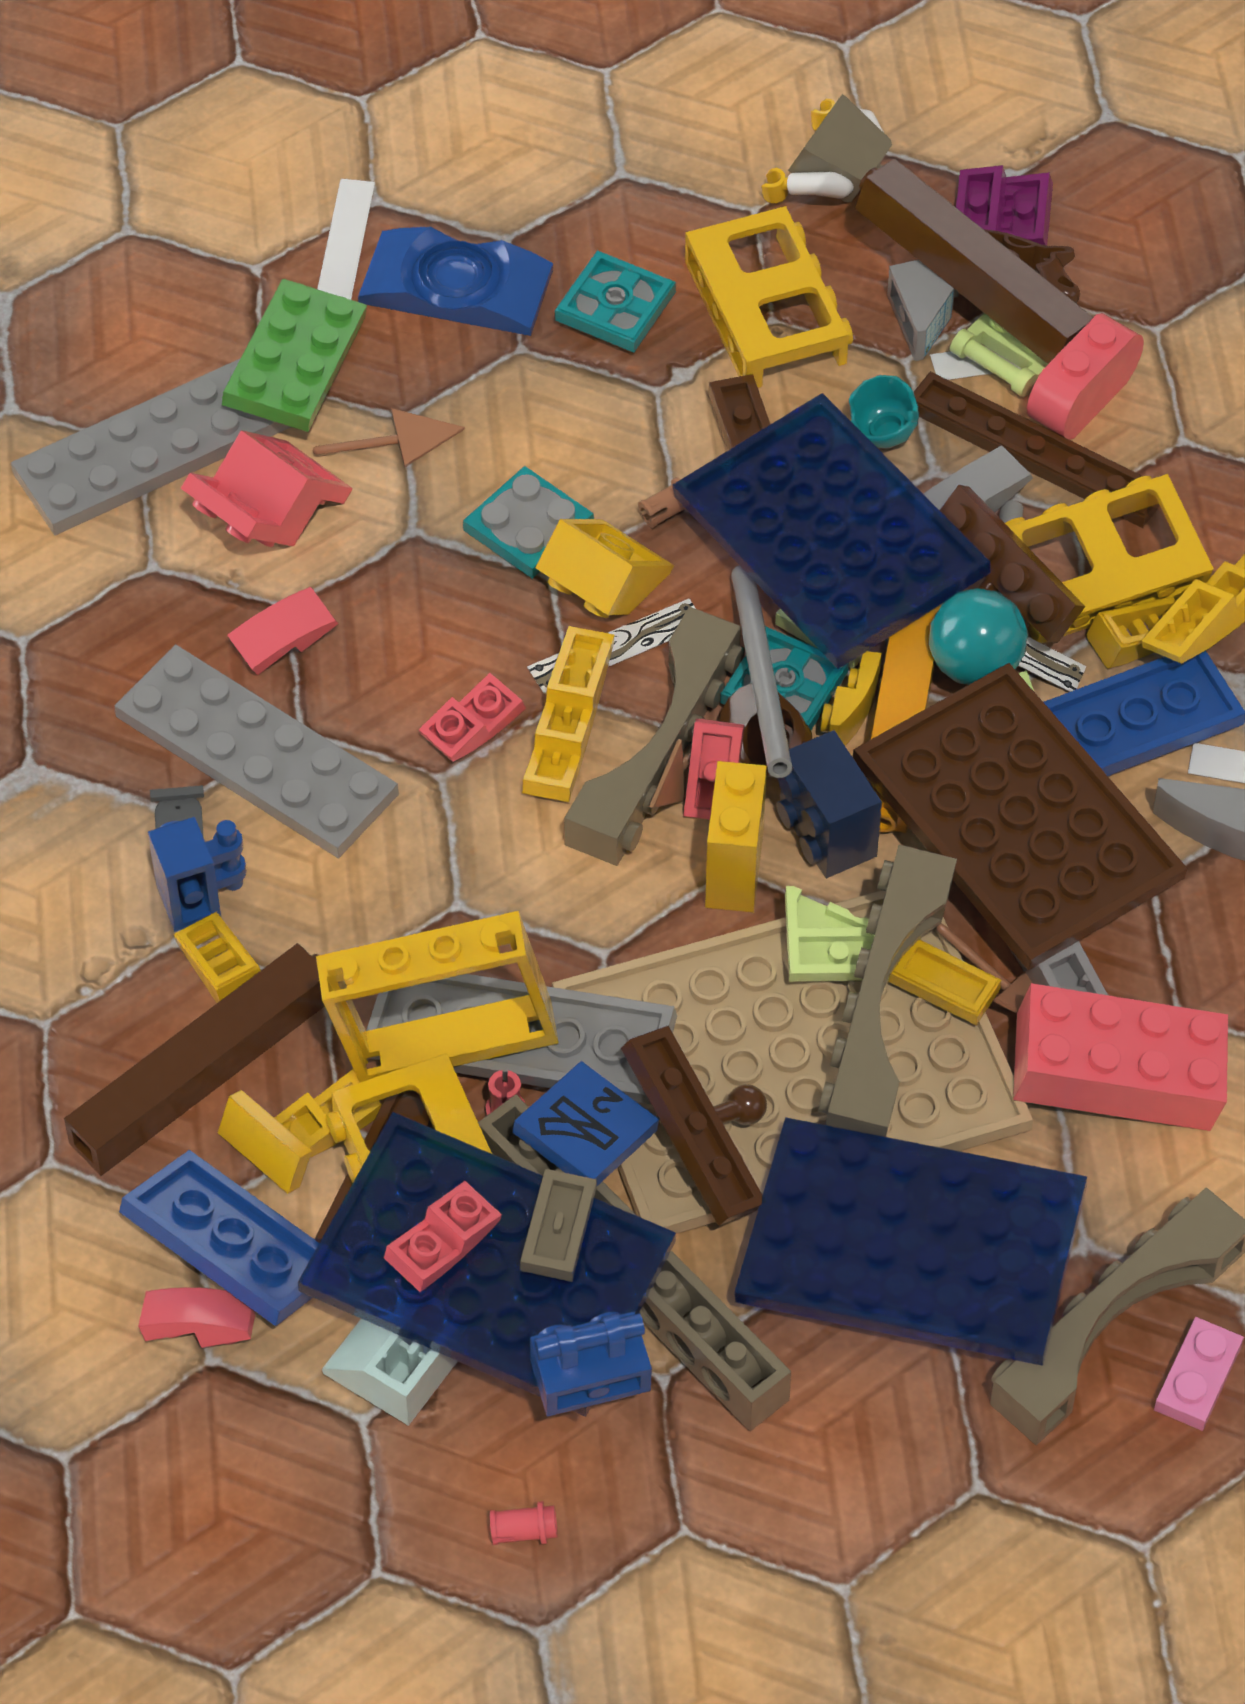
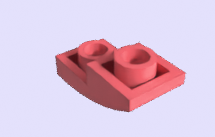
M309 587L269 606L238 626L227 636L250 668L259 675L294 647L303 652L338 625V622L313 588Z
M489 673L460 702L453 697L448 700L419 729V732L454 762L494 737L520 715L526 707L516 694Z
M464 1181L428 1206L423 1221L387 1245L384 1259L421 1292L467 1255L500 1221L502 1214L470 1184Z
M187 1287L146 1291L138 1327L145 1341L167 1337L175 1338L184 1334L195 1333L201 1348L221 1344H233L238 1341L251 1339L256 1312L227 1290Z

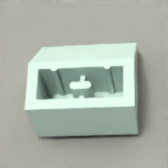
M382 1291L322 1368V1372L332 1380L409 1426L468 1349L467 1317L425 1292Z

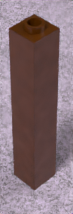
M896 159L891 160L879 169L876 167L870 169L862 178L859 184L861 193L855 209L1047 364L1093 318Z
M299 943L295 944L66 1116L64 1121L69 1144L100 1176L104 1175L325 1007L322 1001L316 956L319 955L313 954L311 956Z

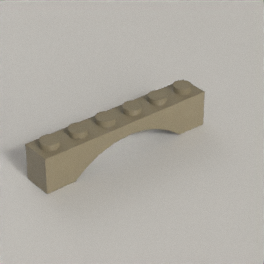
M690 606L688 607L669 640V672L674 686L672 704L663 724L650 742L629 761L607 774L585 782L564 818L565 846L618 866L626 850L632 852L636 848L642 834V823L647 814L654 815L659 808H652L649 805L677 740H682L684 752L688 743H692L695 720L697 718L705 719L704 715L708 708L715 709L721 700V692L725 688L724 681L729 672L734 674L743 660L745 648L740 646L741 626Z
M899 844L894 862L884 860L877 888L886 891L883 905L873 903L866 933L874 934L875 936L871 950L862 947L860 950L854 977L863 979L859 994L849 992L842 1019L844 1022L851 1023L847 1039L837 1037L830 1064L832 1067L839 1068L836 1083L825 1082L818 1112L827 1114L824 1132L884 1147L900 1081L889 1062L881 1035V996L889 976L902 956L922 936L941 924L957 862L956 858Z
M1207 1187L1193 1200L1189 1197L1182 1199L1174 1207L1168 1217V1222L1160 1230L1156 1231L1154 1228L1148 1230L1136 1243L1133 1250L1134 1253L1123 1263L1119 1260L1113 1262L1103 1272L1098 1282L1099 1285L1088 1295L1081 1292L1074 1297L1063 1312L1064 1317L1052 1328L1049 1325H1044L1029 1341L1026 1352L1017 1360L1013 1357L1008 1358L994 1372L991 1379L993 1388L990 1405L1035 1445L1039 1444L1072 1413L1077 1389V1377L1081 1364L1094 1340L1113 1319L1133 1304L1156 1293L1185 1285L1213 1283L1245 1253V1219Z

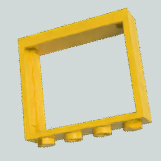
M519 911L316 956L322 1001L359 1082L446 1053L452 1066L455 1067L559 1043L551 998ZM511 945L512 951L500 953L499 946ZM516 962L529 994L369 1031L365 1030L352 999ZM540 1020L543 1030L530 1033L529 1022ZM380 1056L381 1066L367 1069L368 1058Z

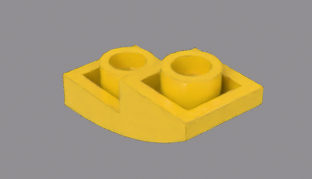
M863 651L860 669H850L848 686H837L834 704H824L821 732L828 733L835 730L845 746L864 723L874 702L880 679L882 653Z

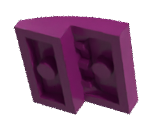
M1003 165L962 169L959 175L956 208L982 229L1005 232L1047 246L1053 191L1050 172L1006 177Z

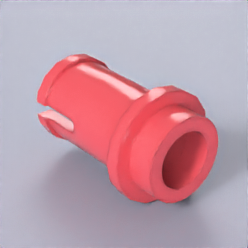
M503 1070L495 1072L489 1078L490 1098L487 1100L485 1107L486 1115L493 1112L516 1094L525 1103L520 1095L521 1081L516 1073L508 1070V1082H503Z
M540 1501L537 1503V1507L503 1511L490 1510V1528L493 1545L537 1539L541 1540V1544H547V1539L557 1538L555 1506H544V1502Z

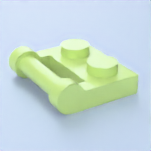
M985 313L967 330L965 328L960 330L950 345L952 353L962 359L965 357L972 359L1011 384V390L1021 397H1026L1031 393L1040 373L1048 365Z

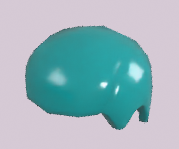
M878 375L863 381L851 393L849 405L852 429L856 437L863 444L871 448L890 449L904 443L918 425L919 411L914 392L910 385L897 376Z

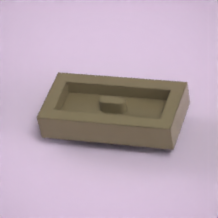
M545 1169L520 1261L521 1271L573 1281L596 1192L597 1179Z

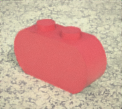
M1104 313L1096 314L1042 370L1028 399V416L1069 440L1074 439L1127 384L1140 360L1144 345L1143 337Z

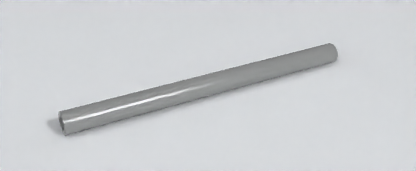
M739 565L733 569L731 577L767 768L771 776L783 778L791 773L792 762L755 573L752 567Z

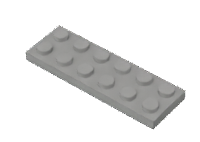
M238 359L11 462L13 475L55 536L225 458L241 430L271 437L291 427L222 405L223 391L240 361Z
M176 644L114 705L117 718L338 859L399 795L398 783Z
M463 974L378 993L366 1031L529 994L525 983L471 974ZM546 986L552 1002L558 1044L453 1067L456 1073L490 1078L495 1072L503 1070L504 1081H508L507 1075L509 1070L516 1073L523 1084L551 1088L580 1061H583L634 1101L651 1104L624 1056L621 1047L632 1038L668 1025L673 1033L677 1013L674 1006ZM540 1020L529 1022L530 1033L543 1030ZM380 1056L371 1057L370 1059L380 1060Z

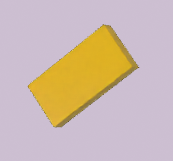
M920 939L902 956L889 977L890 983L976 1026L1001 988V979Z
M240 1090L230 1095L217 1133L287 1194L298 1189L301 1186L312 1150L245 1092Z

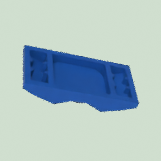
M432 227L385 230L380 235L358 295V302L375 307L531 336L553 272V263L531 251L503 240L474 244L458 241Z

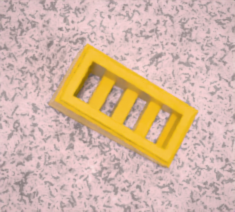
M1173 596L1097 614L1087 632V639L1106 668L1122 666L1155 653L1142 647L1141 640L1149 632L1143 622L1151 630L1160 620L1158 616L1162 615L1163 617L1176 602Z
M217 912L173 934L177 944L216 1003L261 971L258 964ZM217 935L220 937L199 949L196 948V946Z

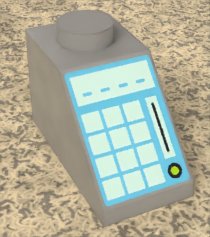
M914 260L889 266L887 296L915 361H919L925 358L952 318L953 300L959 296V292L921 261Z

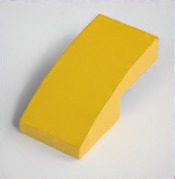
M354 1069L313 1099L307 1092L274 1117L312 1150L310 1157L338 1144L335 1143L331 1135L326 1115L333 1112V1091L360 1083ZM379 1100L360 1106L352 1112L359 1130L375 1120L382 1106Z

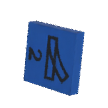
M580 1061L514 1120L513 1133L563 1172L597 1179V1187L657 1131L659 1119L583 1061Z

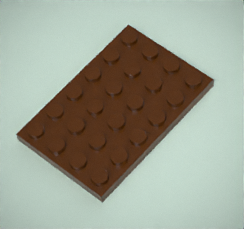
M1010 663L1005 664L853 750V759L863 774L929 852L957 859L953 881L1027 970L1039 965L1185 879L1188 869L1186 865Z

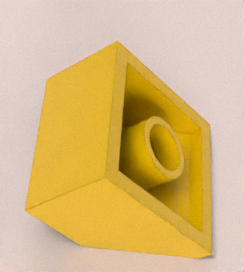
M560 519L535 568L549 577L547 582L550 586L565 594L571 595L575 593L585 600L583 606L588 611L597 616L609 618L610 615H629L671 573L674 565L603 519Z

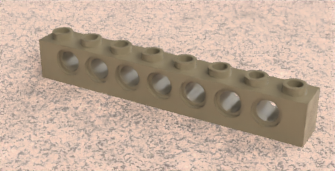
M516 1094L478 1123L504 1181L534 1210L545 1169L563 1171L513 1133L514 1120L529 1108ZM602 1181L596 1187L579 1257L633 1312L635 1311V1314H641L643 1323L749 1431H752L789 1401L791 1371Z

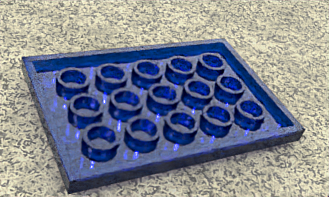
M823 393L672 485L674 497L837 669L941 605L956 593L963 591L991 573L990 561Z
M392 1112L298 1281V1290L541 1397L530 1361V1337L536 1336L545 1328L554 1325H571L573 1327L589 1323L594 1317L607 1312H618L622 1315L635 1311V1314H638L676 1242V1232L594 1198L573 1281L521 1271L520 1261L543 1176ZM466 1181L502 1214L501 1219L467 1255L434 1283L419 1292L384 1259L386 1247L423 1221L428 1206ZM591 1406L572 1411L586 1417Z
M785 1117L762 1195V1205L758 1209L734 1291L735 1303L1043 1366L1087 1189V1176Z

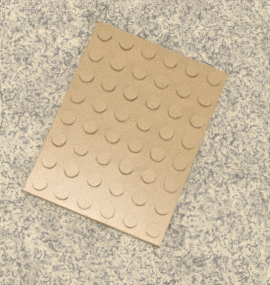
M881 890L834 904L848 909L855 917L869 918L873 903L883 905L886 891ZM786 917L552 982V987L674 1006L677 1019L673 1034L713 1106L726 1102L730 1092L740 1085H753L764 1093L767 1100V1110L760 1121L752 1125H742L735 1121L724 1124L767 1202L760 1209L1032 1130L1033 1118L1026 1103L1013 1100L1014 1075L986 1012L976 1026L887 981L880 1001L881 1035L889 1062L900 1082L884 1147L824 1132L827 1114L818 1112L825 1082L836 1083L839 1068L830 1066L837 1037L846 1039L848 1037L851 1023L842 1021L849 992L859 994L862 981L789 982ZM943 917L941 923L948 927ZM936 928L920 938V940L962 960L959 951L940 935ZM637 1102L659 1119L651 1104ZM659 1119L657 1131L619 1166V1170L636 1215L658 1238H663L716 1221Z

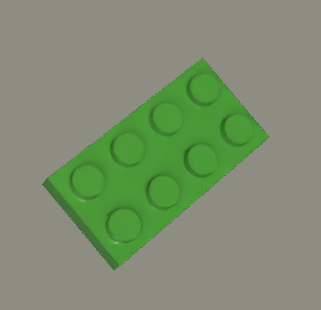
M282 279L223 391L222 405L308 432L365 319L367 305Z

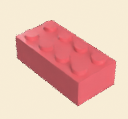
M1031 983L1017 1012L1013 1100L1211 1131L1227 1103L1228 1014Z

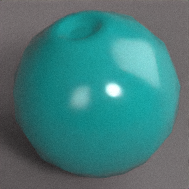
M975 588L958 592L941 605L931 622L929 647L937 666L944 674L957 683L969 685L1007 663H1010L1016 669L1026 653L1028 630L1024 618L1015 603L998 592Z

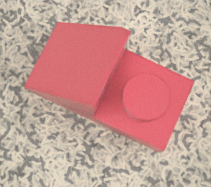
M698 718L695 720L684 816L710 820L717 761L740 763L744 733L743 724Z

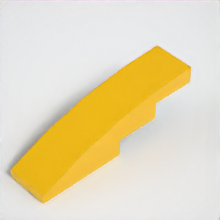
M1245 554L1235 565L1224 561L1206 583L1195 579L1141 640L1142 647L1182 664L1211 648L1245 622Z
M568 626L547 686L546 703L535 732L534 750L523 778L522 794L570 802L601 697L614 645V634Z

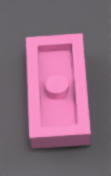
M1195 1316L1158 1395L1154 1411L1203 1431L1240 1352L1244 1337Z

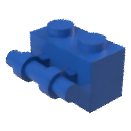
M195 817L182 821L167 822L157 829L148 831L156 887L174 932L182 930L214 912H217L221 917L218 889L226 887L228 890L235 891L242 887L247 870L245 859L241 855L244 848L242 834L236 829L234 822L230 820L219 822L213 840L207 842L203 838Z
M634 1311L620 1315L618 1312H607L594 1317L589 1323L573 1327L571 1325H554L545 1328L538 1335L530 1337V1361L547 1417L651 1391L652 1367L642 1335L645 1334V1328L640 1313L635 1314Z

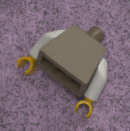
M843 94L836 103L828 98L820 103V111L816 109L811 111V123L815 133L788 169L791 172L789 176L786 177L784 171L779 168H772L766 174L768 184L765 183L761 186L764 199L769 203H779L786 199L789 192L791 195H818L837 198L844 202H852L860 191L859 184L864 175L874 167L879 169L883 166L880 162L892 146L891 139L883 132L874 113L870 110L856 107Z

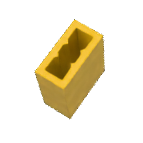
M717 761L707 839L705 908L754 913L764 833L766 765Z

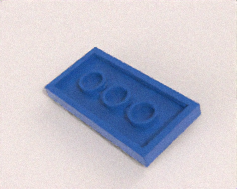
M1206 650L1182 664L1167 657H1162L1044 701L1045 705L1107 776L1226 732L1245 723V710Z
M191 1150L182 1154L130 1191L121 1200L119 1212L274 1326H277L342 1275L345 1264L344 1260Z

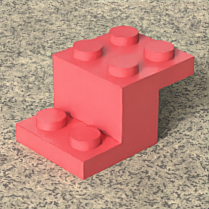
M241 430L214 477L189 473L180 489L195 499L192 505L198 511L212 518H217L218 516L227 522L228 525L225 529L235 538L246 543H250L252 539H255L268 547H274L275 543L294 546L318 504L323 505L326 500L344 504L353 488L287 440Z

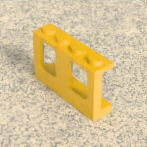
M786 206L686 232L685 263L738 376L753 374L757 387L760 388L763 386V369L829 351L832 352L838 366L847 364L848 345L853 343L850 323L847 318H840L837 312L835 293L830 285H824L821 279L819 260L814 253L809 254L806 248L803 227L800 222H793ZM777 229L776 238L788 263L751 273L742 271L729 242ZM804 294L820 328L783 338L773 336L759 307L763 304Z
M1168 474L1153 479L1151 476H1142L1130 482L1125 488L1109 492L1107 489L1099 490L1089 495L1083 502L1067 506L1065 503L1057 504L1045 510L1040 516L1028 520L1018 517L1005 523L1027 547L1075 532L1092 571L1062 582L1086 606L1064 636L1090 628L1099 612L1172 596L1175 599L1179 598L1195 579L1206 583L1214 569ZM1159 504L1177 543L1139 557L1129 555L1112 519ZM1030 624L1028 631L1031 638L1041 644L1047 642Z
M447 1053L332 1092L333 1112L326 1115L328 1126L335 1143L343 1141L349 1155L344 1156V1160L353 1185L362 1183L367 1197L363 1198L362 1201L371 1227L380 1226L386 1239L381 1241L383 1255H385L387 1245L404 1234L389 1200L390 1194L444 1174L453 1175L459 1185L466 1181L502 1214L500 1221L475 1247L495 1240L498 1241L502 1252L522 1246V1219ZM408 1090L416 1091L420 1095L435 1131L427 1137L380 1153L369 1151L352 1112L360 1106ZM386 1261L390 1271L395 1270V1268ZM401 1275V1277H402V1279H403V1281H404L405 1286L411 1285V1283H409V1282Z

